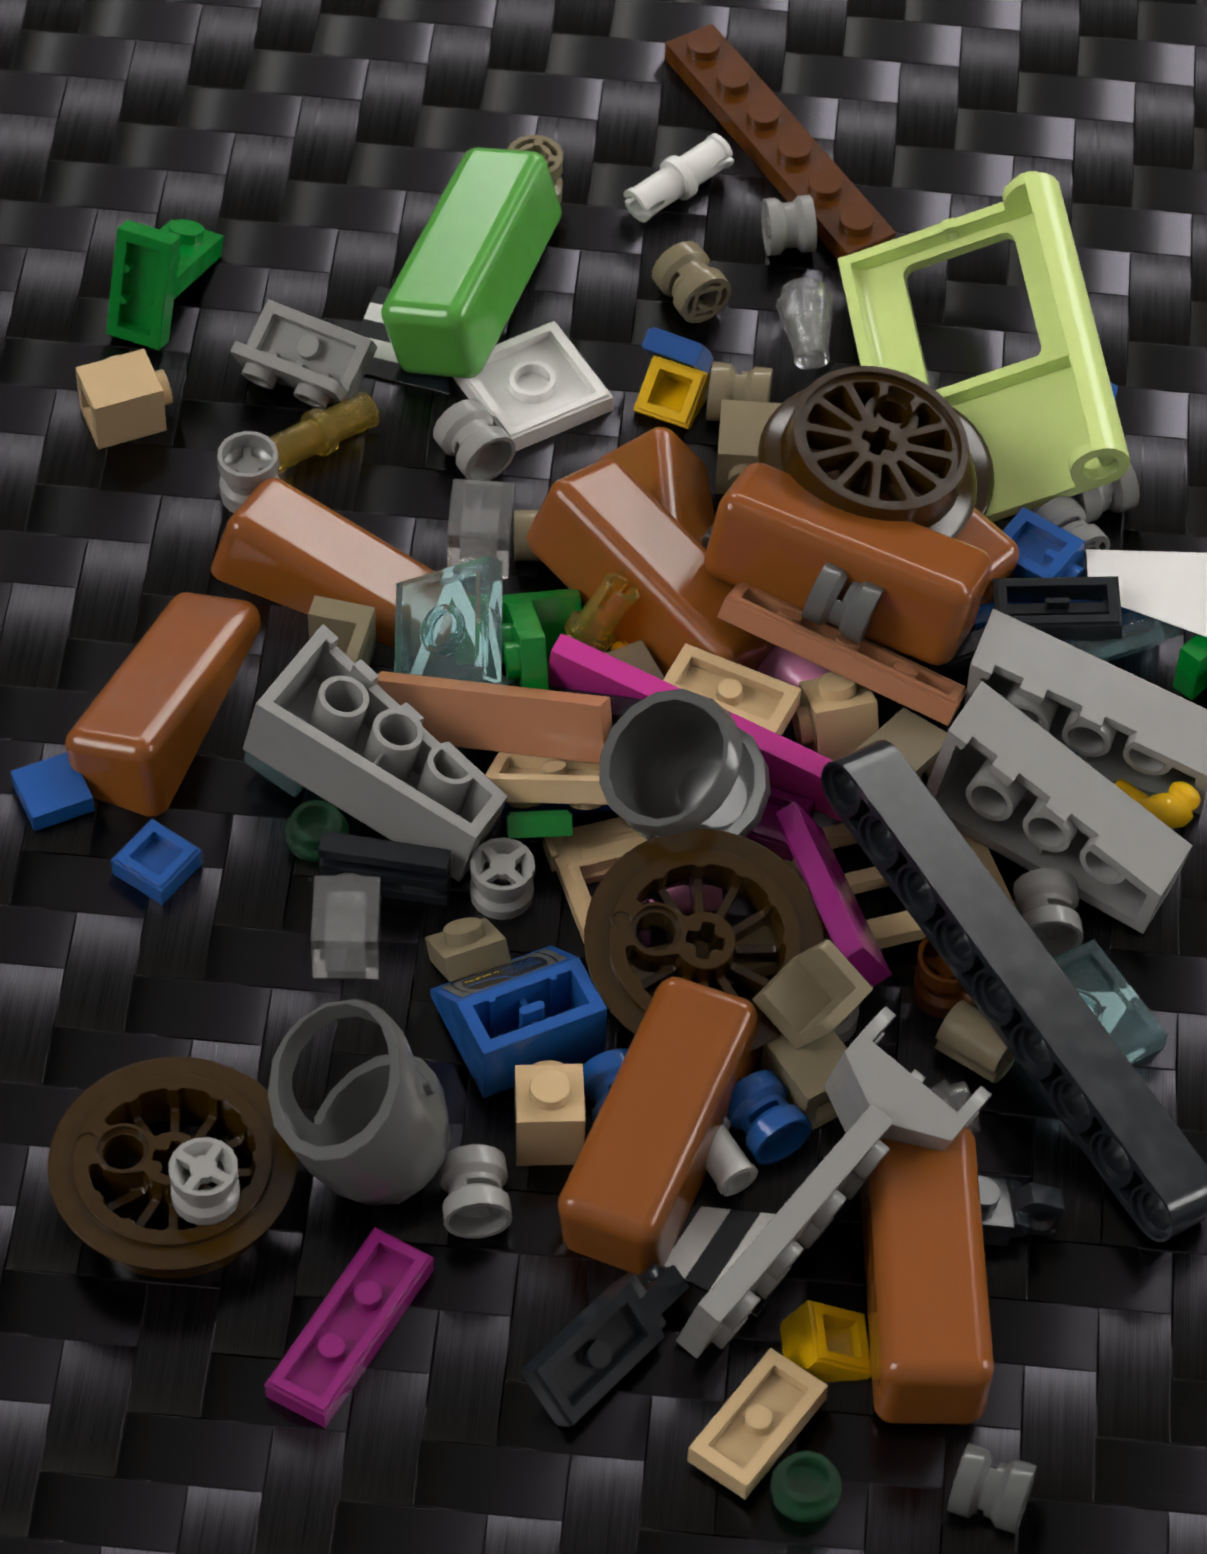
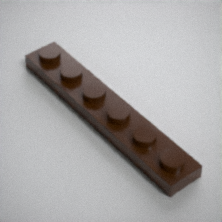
M713 23L665 42L664 59L787 202H793L800 195H811L815 208L817 236L837 260L838 258L896 239V232Z

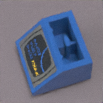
M552 945L511 959L510 963L430 989L431 998L483 1098L515 1087V1065H533L545 1060L558 1061L563 1064H577L606 1051V1005L580 958Z

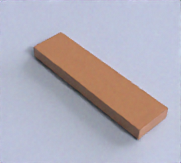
M743 581L739 582L726 596L717 618L946 726H949L965 697L966 686L866 639H863L860 644L842 636L839 627L829 622L818 625L802 617V609Z
M381 671L378 674L377 684L400 706L405 702L409 703L424 717L422 726L438 742L445 743L449 741L454 747L600 764L601 752L613 727L610 697L386 671Z

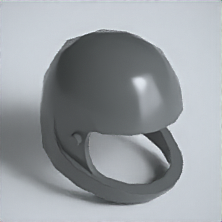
M685 689L655 692L632 705L615 723L609 732L600 755L599 784L609 807L636 832L642 833L641 836L647 840L656 836L665 837L685 833L692 829H714L746 837L761 821L771 793L769 768L754 737L736 726L735 720L730 716L731 713L725 710L712 698Z
M359 999L325 1003L300 1018L282 1039L272 1060L268 1088V1099L273 1124L309 1173L337 1195L369 1206L400 1204L424 1188L443 1164L451 1141L444 1090L436 1074L423 1059L413 1056L403 1031L393 1019L375 1004ZM358 1016L379 1024L383 1030L389 1054L376 1056L351 1070L329 1092L314 1118V1123H312L299 1108L292 1090V1075L302 1049L316 1031L336 1019Z

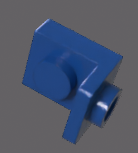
M1025 507L1003 529V532L1013 539L1019 548V560L1012 574L1013 577H1087V570L1083 568L1085 541Z

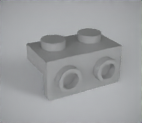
M268 299L247 344L235 341L230 353L242 366V376L259 386L274 389L277 382L294 389L293 395L312 407L326 410L328 403L348 411L378 347L372 339Z

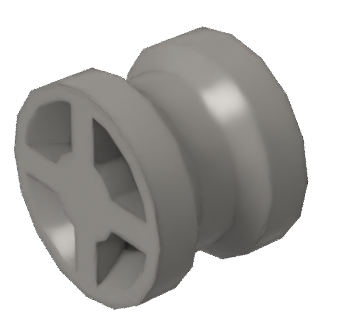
M800 195L793 202L781 203L777 198L763 199L761 223L767 256L781 255L787 248H797L802 253L815 252L817 225L811 195Z
M494 838L480 844L473 852L470 861V898L472 904L478 912L492 919L506 920L522 915L531 906L534 897V855L526 845L510 838ZM495 881V882H497V883H505V884H508V883L510 882L511 884H510V885H502V886H501V885L493 884L492 882Z
M202 1137L182 1143L173 1152L169 1161V1180L171 1183L172 1204L177 1214L187 1222L197 1225H214L226 1220L236 1210L240 1201L238 1161L232 1148L221 1140ZM210 1182L217 1184L216 1187L209 1189H198L202 1184H209Z

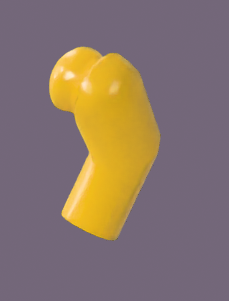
M1120 778L1115 783L1118 788L1171 829L1186 826L1193 819L1192 812L1198 808L1201 802L1198 791L1184 781L1173 782L1167 793L1163 792L1152 796L1147 795L1123 778Z

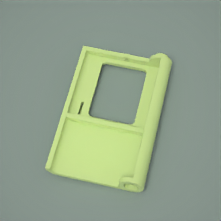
M1037 171L1024 172L1007 184L1002 193L1003 202L957 218L946 219L937 225L838 258L860 365L897 370L917 378L930 386L908 291V276L916 270L1003 240L1015 241L1041 344L1039 355L935 390L953 408L967 417L982 435L989 449L994 469V488L990 506L985 517L991 522L1016 515L1023 507L1031 510L1043 506L1059 496L1070 497L1107 485L1121 478L1130 467V457L1060 185L1054 176Z

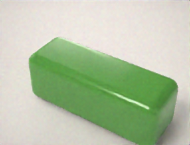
M476 147L468 150L463 155L381 309V316L398 364L406 372L473 378L484 369L561 218V206L545 158L538 152Z

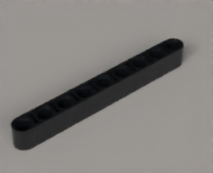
M877 740L828 762L823 767L821 773V785L830 806L1140 1230L1156 1242H1165L1206 1219L1207 1165L901 752L892 743L886 740Z

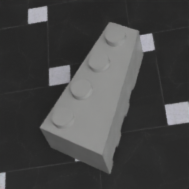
M992 609L970 664L964 706L983 681L1113 784L1120 778H1123L1149 796L1163 792L1167 793L1170 785L1176 781H1184L1198 791L1201 799L1200 805L1193 813L1201 815L1207 799V709L996 609Z
M322 624L256 703L243 749L392 841L451 850V877L460 882L470 869L473 852L480 844L492 839L508 796L449 741L445 743L438 742L422 726L424 717L409 703L405 702L400 706L377 684L379 675L361 659L354 663L337 647L339 638Z
M983 681L948 729L926 785L959 832L1029 871L1040 868H1058L1068 871L1075 876L1078 882L1079 899L1142 934L1173 887L1193 846Z

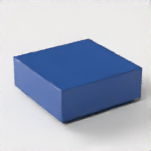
M656 327L648 328L641 346L652 357L656 355L709 373L714 360L712 353L701 343Z
M67 752L10 771L12 785L34 832L95 811L93 796L82 773L75 771L70 766Z
M151 819L111 860L112 874L163 905L203 864V854L200 848Z

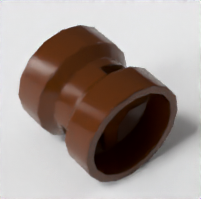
M925 937L918 949L917 970L915 971L912 991L915 1003L924 1013L938 1019H945L950 1010L961 1000L974 1006V1001L928 938Z

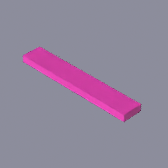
M560 634L550 653L548 684L553 687L645 699L655 692L681 689L568 635ZM730 712V716L735 720L736 726L754 737L769 768L771 787L815 800V810L842 822L827 801L821 785L823 767L828 762L833 761L832 759Z

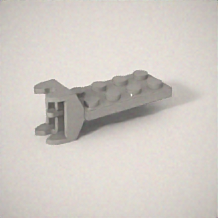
M886 1006L844 1051L824 1085L846 1134L698 1303L678 1336L676 1342L696 1359L711 1342L722 1350L748 1320L747 1316L761 1300L754 1292L758 1293L763 1299H766L791 1270L790 1266L804 1250L801 1245L808 1250L834 1219L833 1216L842 1207L847 1198L851 1200L859 1192L869 1174L890 1150L881 1141L882 1138L945 1151L959 1133L970 1125L978 1115V1111L991 1097L992 1094L980 1086L963 1107L956 1112L923 1084L926 1078L916 1069L910 1073L877 1046L878 1042L885 1035L883 1031L896 1017V1014Z

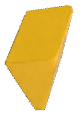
M653 355L633 411L690 430L708 397L710 375L707 372Z
M807 1300L782 1321L780 1333L783 1356L822 1382L867 1380L872 1376L864 1314Z

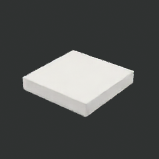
M555 321L495 345L484 369L476 377H453L468 399L480 401L493 417V426L504 429L515 443L516 451L613 411V396Z

